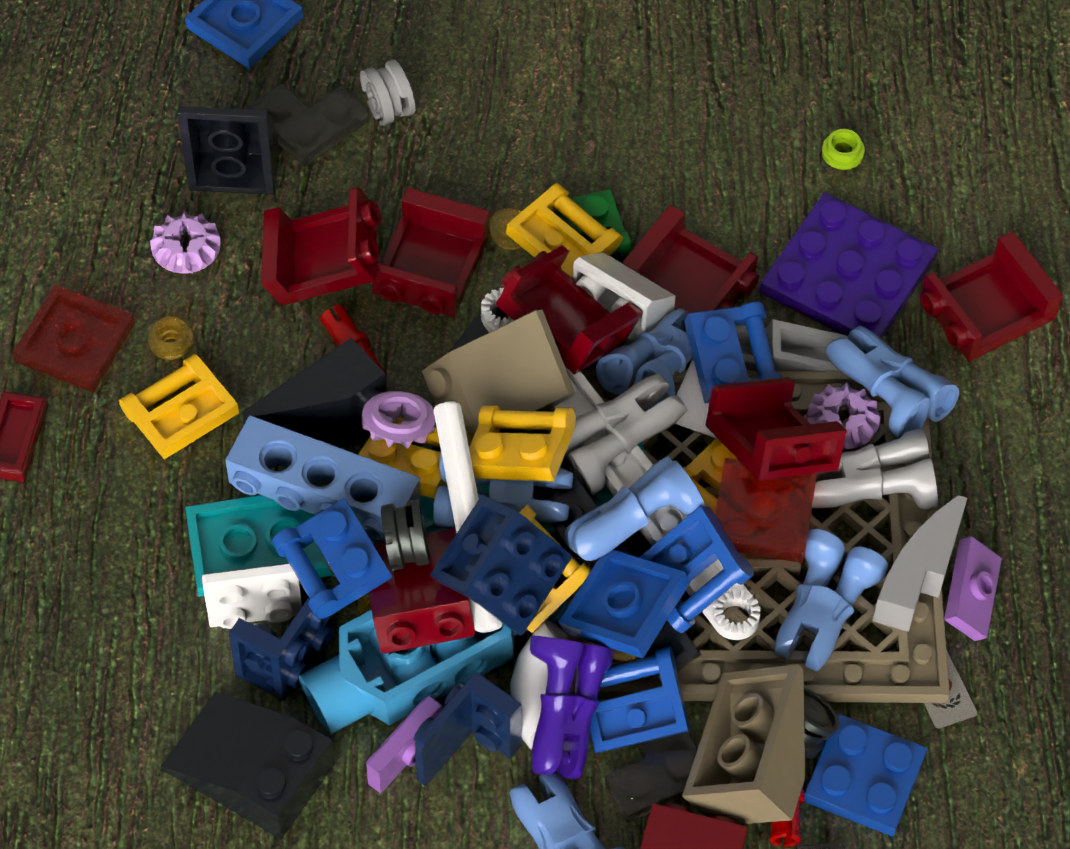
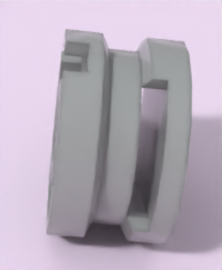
M395 59L386 61L385 68L375 69L369 67L361 70L360 82L362 91L367 93L369 100L366 102L375 120L383 119L379 121L381 126L393 123L396 116H411L415 113L412 89L405 72Z

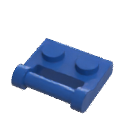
M752 302L735 308L689 313L684 319L704 404L710 402L712 388L716 385L782 378V375L776 373L763 322L766 318V312L762 302ZM746 325L758 378L748 379L735 326Z
M345 498L296 528H286L280 531L272 540L278 555L286 557L309 596L308 606L317 619L331 616L393 578ZM313 542H316L340 585L333 589H326L303 548Z
M706 506L697 508L639 557L684 571L690 582L717 559L724 568L683 603L679 600L667 620L680 633H684L695 624V617L736 583L742 585L754 575L749 562L738 553L711 508Z
M670 646L655 650L656 655L612 665L604 674L600 688L660 674L662 687L602 702L598 693L596 701L599 705L592 717L590 727L595 753H602L691 731L677 675V665Z

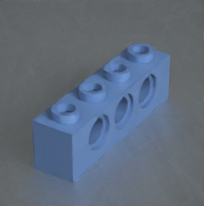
M250 415L225 460L229 483L233 484L236 489L248 495L260 494L274 499L280 506L288 510L297 511L301 509L317 515L345 498L369 539L375 542L386 541L381 519L382 505L394 504L397 508L406 506L407 501L419 499L421 502L420 477ZM276 466L288 467L287 469L282 471L271 470L273 467ZM319 481L330 482L329 485L324 487L313 485ZM360 497L373 498L372 501L366 503L356 501Z

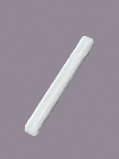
M449 401L436 405L433 411L457 534L479 498L462 409L459 403ZM469 599L474 629L476 631L486 633L501 628L502 623Z

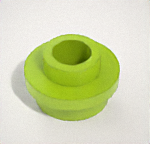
M849 129L833 131L824 140L822 145L823 159L828 165L836 169H852L858 166L864 157L865 147L857 133Z

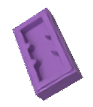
M970 536L959 540L944 620L972 640L978 641L988 636L1002 558Z
M430 696L425 697L366 761L368 784L382 793L406 765L412 767L416 764L414 736L420 725L428 717L434 719L442 711L441 704Z

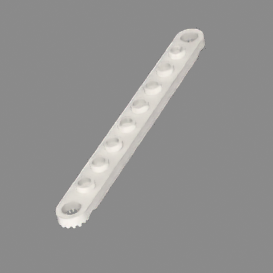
M499 288L498 291L496 289L491 290V293H487L485 299L481 302V320L489 333L514 321L510 317L507 320L506 317H503V320H501V317L496 318V315H492V309L497 306L496 302L504 288ZM566 368L576 394L558 404L549 412H554L557 407H571L577 417L596 409V404L604 403V401L581 371L574 375ZM603 429L589 438L583 446L606 436L605 430ZM637 445L630 453L624 451L606 465L605 485L615 496L622 486L629 488L653 464ZM668 505L649 515V524L639 530L651 546H653L688 516L679 509ZM718 559L690 582L686 589L690 596L724 569ZM737 583L702 611L716 631L723 637L731 640H741L751 636L758 628L761 615L757 599H754L744 584L740 585ZM731 606H739L748 612L749 618L747 621H743L742 624L737 622V625H734V622L729 623L728 619L725 620L723 612Z

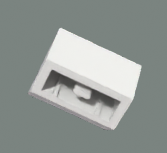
M604 252L580 256L573 263V281L611 313L626 303L631 302L643 313L622 346H627L636 341L640 334L651 331L667 314L674 311L675 295Z

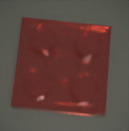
M54 285L13 350L14 362L94 393L134 327V316L131 313Z
M725 458L715 516L737 551L803 563L817 474L758 481L739 460Z

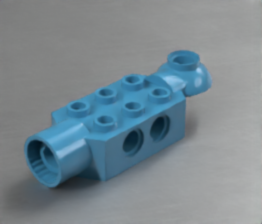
M562 574L555 583L557 588L565 581V577ZM569 598L546 620L555 623L561 618L569 603ZM372 610L339 627L338 655L298 677L309 704L329 735L368 714L391 725L408 716L425 697L430 696L436 701L449 694L452 688L459 682L465 684L475 672L482 676L514 659V636L517 633L502 624L500 629L491 632L480 633L475 630V635L468 638L382 653L376 635Z

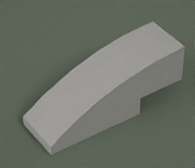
M772 319L765 328L776 371H840L828 358L826 348L838 338L848 339V336ZM746 325L735 326L746 371H757Z
M958 495L937 510L917 529L902 548L886 576L877 600L873 622L909 632L920 593L939 598L967 497Z

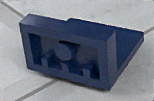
M481 495L430 576L440 584L471 599L511 631L522 635L571 560V554L518 511Z
M323 583L326 589H329V586ZM308 598L281 638H278L277 634L264 624L255 623L253 625L239 618L229 631L235 676L284 701L292 688L299 689L301 687L298 676L310 670L309 663L316 652H324L332 641L335 633V628L332 627V615L323 619H317L308 606L310 600Z
M477 672L465 684L462 682L456 684L445 700L444 709L435 719L428 717L420 725L414 736L417 781L426 786L472 732L475 739L485 749L491 752L498 750L510 759L522 745V704Z

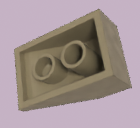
M542 309L533 311L447 353L422 370L435 406L449 401H455L460 404L465 430L471 433V442L479 425V412L483 405H497L501 410L549 411L576 394ZM500 429L499 433H514L519 429Z
M799 664L723 673L682 796L702 815L710 818L715 815L726 816L734 819L739 825L790 821L793 819L805 780L804 669Z

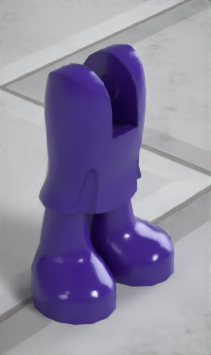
M532 635L530 652L533 656L544 662L548 669L546 692L540 695L541 712L532 745V770L534 773L551 775L557 770L559 775L564 778L579 779L587 760L592 717L599 705L596 699L604 674L612 665L615 649ZM576 670L577 676L574 694H571L570 690Z

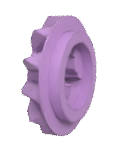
M185 210L179 217L172 218L167 215L165 222L161 226H154V235L152 240H150L151 251L157 263L175 273H193L206 268L216 259L221 247L220 236L215 223L208 222L202 213L198 216H190ZM185 232H188L191 238L189 246H187V252H183V247L180 244L181 235H184Z
M847 382L842 387L835 388L828 384L823 392L814 394L807 412V421L810 424L838 421L841 424L842 421L839 420L840 417L837 413L842 405H847L846 408H849L850 417L845 425L847 432L843 449L861 447L875 436L880 422L877 401H872L867 396L865 388L858 391L850 388Z
M404 391L384 392L372 397L365 404L362 411L363 429L370 431L372 441L385 439L388 447H391L394 443H401L408 449L413 441L425 443L428 434L434 433L436 423L434 409L428 401L413 393ZM401 414H404L405 421H402L401 424H393L397 418H400Z

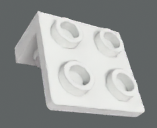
M290 564L202 576L210 627L221 626L231 629L239 618L247 622L263 620L276 623L284 622L296 616L302 608L299 579Z

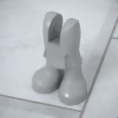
M660 373L639 381L618 397L608 402L596 404V409L576 417L575 430L564 457L566 460H569V464L591 496L601 491L604 487L605 467L610 461L624 451L630 453L640 442L671 427L687 411V407L679 396L668 397L648 411H643L657 402L669 388L668 382ZM603 429L605 430L606 436L583 446L589 438Z
M922 428L908 430L899 439L875 447L873 444H869L856 451L843 452L839 470L801 475L804 482L811 484L805 491L807 505L811 508L836 507L864 499L882 500V495L893 493L910 494L919 509L927 510L938 507L934 467L932 460L929 459L928 442ZM905 465V467L882 472V467Z

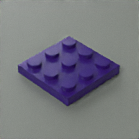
M824 192L762 280L760 293L842 335L848 336L850 331L858 326H863L883 339L935 261L938 248Z

